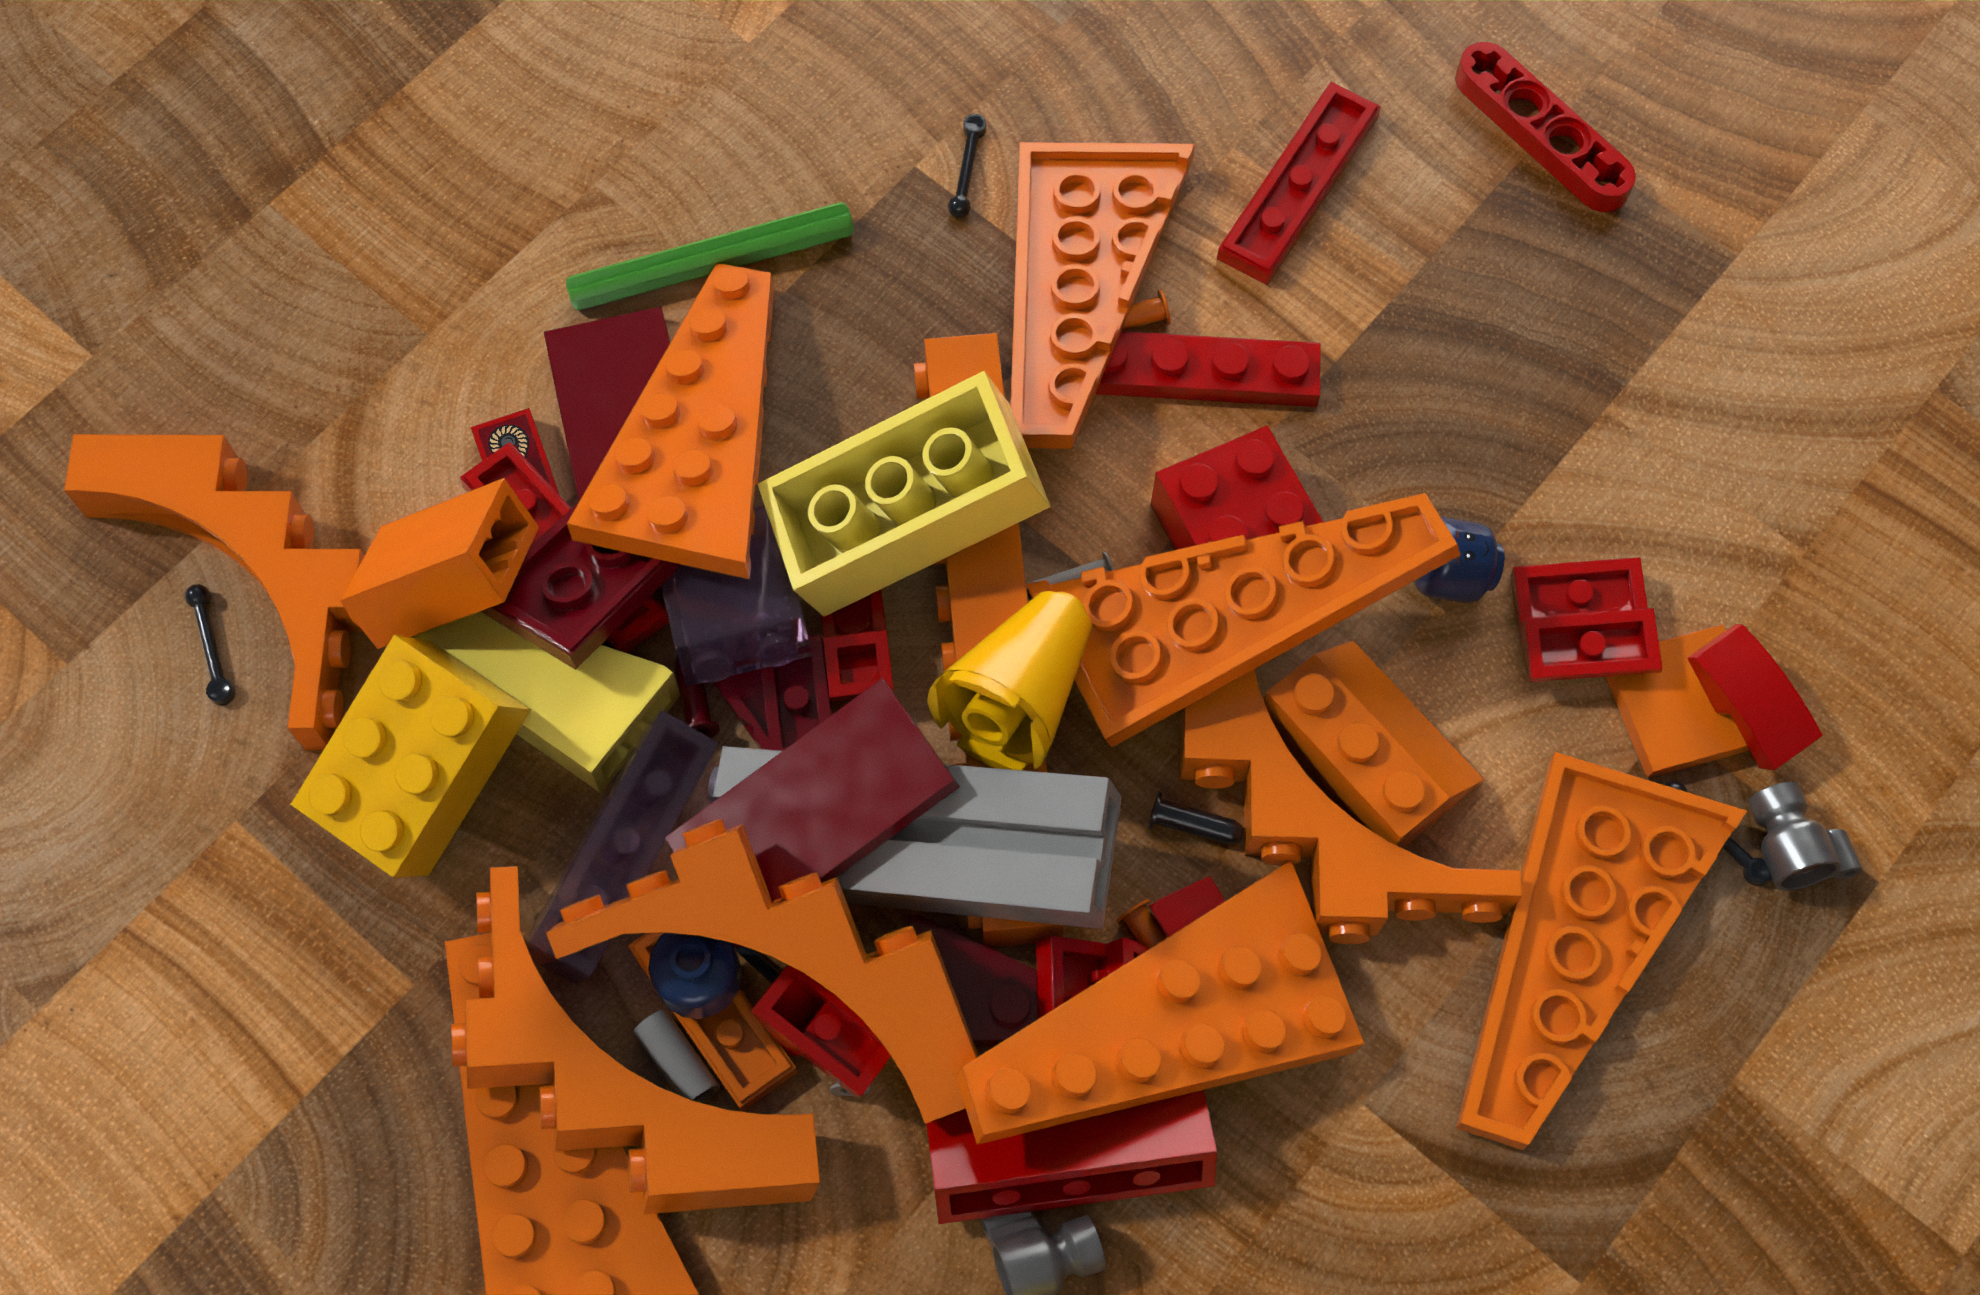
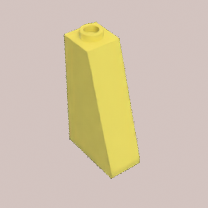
M481 611L414 636V638L430 640L531 709L517 735L599 793L603 792L680 697L674 673L661 664L600 645L575 670Z

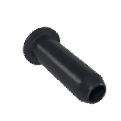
M1158 791L1150 815L1148 829L1152 830L1153 825L1157 824L1226 845L1240 843L1244 827L1236 820L1161 799L1162 792Z

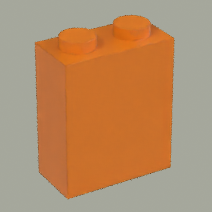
M502 478L381 526L343 593L340 602L347 610L354 624L364 631L377 649L387 646L393 635L412 637L505 602L539 526L505 478Z

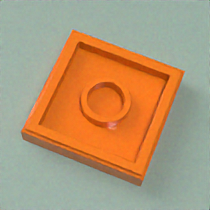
M1724 625L1659 641L1663 666L1661 673L1605 677L1647 779L1750 751L1731 714L1715 712L1687 659L1694 652L1725 632Z

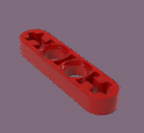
M1476 42L1465 49L1455 76L1456 85L1461 93L1584 205L1599 212H1613L1621 208L1627 201L1636 179L1634 167L1629 160L1504 48L1495 43ZM1475 68L1476 70L1481 72L1489 68L1493 71V75L1487 71L1482 72L1478 75L1473 70ZM1496 90L1501 91V94H1497ZM1515 99L1529 100L1537 107L1538 114L1532 117L1519 116L1509 107V102ZM1560 135L1570 137L1578 144L1579 151L1574 154L1560 153L1552 147L1550 139ZM1588 158L1593 160L1592 164L1587 161ZM1611 178L1616 182V185L1608 183L1602 187L1596 180L1598 179L1603 182Z

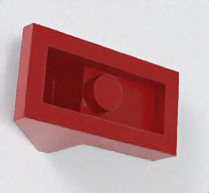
M786 964L750 1011L791 1056H804L856 1098L862 1097L891 1057L886 1047L866 1023L842 1000L811 977Z

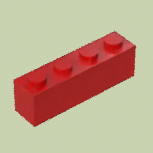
M1204 1090L981 1144L976 1143L966 1108L926 1123L938 1224L1215 1187L1217 1148Z

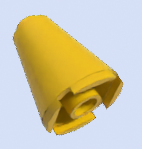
M1044 591L1039 593L938 676L929 689L928 707L933 720L941 730L949 722L962 735L956 745L966 754L989 767L1023 771L1027 764H1034L1035 770L1042 765L1050 752L1092 630L1091 620L1081 601L1066 592Z

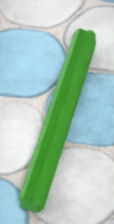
M839 202L575 274L566 279V288L572 306L575 310L580 311L710 275L716 263L740 267L849 237L854 232L853 220L846 203Z

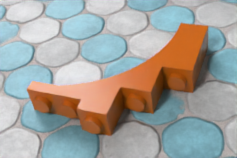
M73 434L64 491L86 518L134 520L160 525L190 535L216 548L238 563L267 591L284 625L295 665L288 729L305 750H324L333 735V728H337L344 717V699L341 690H338L340 668H347L351 657V641L348 632H364L354 624L347 610L340 602L343 593L365 556L362 550L312 549L314 544L312 517L309 514H305L292 491H246V464L242 458H238L224 435Z
M1255 669L1180 710L1179 780H1195L1196 785L1210 789L1230 787L1234 784V781L1244 782V855L1261 856L1262 862L1270 865H1284L1292 860L1293 864L1301 861V857L1310 858L1311 911L1320 933L1329 934L1330 941L1339 944H1360L1369 941L1370 936H1377L1388 919V911H1395L1397 918L1410 921L1431 919L1436 916V912L1462 913V919L1468 922L1487 923L1502 919L1503 914L1508 915L1521 899V870L1452 868L1425 859L1380 837L1357 822L1330 800L1308 777L1283 742L1263 700Z
M718 819L682 833L686 846L678 848L670 855L678 875L677 879L670 881L667 871L662 870L627 884L626 887L630 896L604 906L601 896L596 895L569 905L560 910L564 921L556 924L546 932L556 959L622 934L658 932L699 935L736 943L770 955L805 973L834 993L866 1023L886 1047L905 1077L925 1124L965 1109L956 1076L963 1066L979 1057L932 931L929 930L916 935L913 926L892 931L874 940L877 951L866 954L838 878L836 877L821 883L818 872L802 876L779 886L778 889L782 898L772 901L743 824L726 830L723 820Z
M518 866L490 867L489 892H476L477 933H491V956H478L479 998L481 999H465V1023L451 1024L452 1067L467 1066V1089L552 1084V1086L539 1087L541 1129H554L555 1151L640 1145V1149L628 1150V1179L630 1193H643L644 1214L811 1201L820 1184L814 1114H756L726 1110L692 1101L656 1086L613 1059L600 1049L569 1018L550 993L532 961L520 931Z

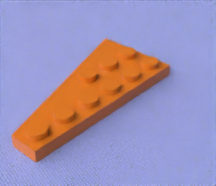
M1020 142L1011 409L1027 448H1073L1192 164L1195 144Z
M721 263L715 264L570 517L567 526L572 541L750 579L751 559L749 550L751 534H754L755 524L753 504L755 485L758 484L764 419L763 389L767 385L768 373L766 364L767 343L771 338L775 292L770 272Z
M1426 493L1346 511L1343 518L1309 526H1305L1303 521L1279 526V533L1246 540L1244 535L1147 556L1142 564L1108 572L1104 567L1082 571L1081 578L1050 584L1048 580L1026 584V587L1032 598L1044 591L1066 592L1076 597L1084 605L1086 613L1091 620L1092 630L1074 680L1101 733L1112 748L1460 556L1457 542Z
M1558 752L1553 754L1548 763L1521 869L1522 897L1511 910L1456 1129L1520 1150L1525 1149L1530 1144L1572 1080L1571 1077L1608 1025L1609 1019L1650 961L1682 912V908L1701 879L1707 874L1718 857V853L1731 833L1737 828L1747 810Z
M1292 860L972 1060L961 1068L956 1076V1080L976 1143L981 1144L1354 1054L1364 1045V1041Z
M491 933L445 941L454 1024L465 1023V999H481L479 998L478 956H491ZM459 1066L486 1295H700L658 1213L644 1214L643 1193H630L628 1153L624 1146L555 1151L554 1129H541L539 1087L552 1086V1084L467 1089V1066Z

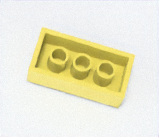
M985 371L757 484L792 588L823 617L1051 507L1010 404Z

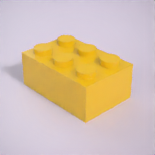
M393 635L290 805L391 877L429 876L531 709L430 640Z

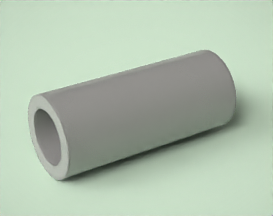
M667 1009L659 1010L648 1016L634 1029L633 1035L675 1094L692 1101L704 1103L719 1090L720 1085Z

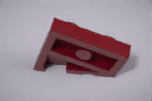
M821 634L699 651L704 671L759 749L783 751L832 715L824 644Z
M918 914L908 915V926L914 927L916 935L929 930L932 931L975 1046H996L1038 1020L1036 969Z

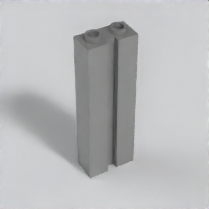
M723 746L719 767H715L712 770L708 782L710 803L721 797L782 751ZM945 764L960 787L837 877L848 904L1103 929L1122 797L1107 777Z

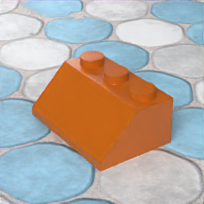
M1354 641L1315 653L1266 692L1264 702L1270 718L1286 747L1301 768L1336 805L1353 819L1380 837L1403 849L1484 781L1482 776Z

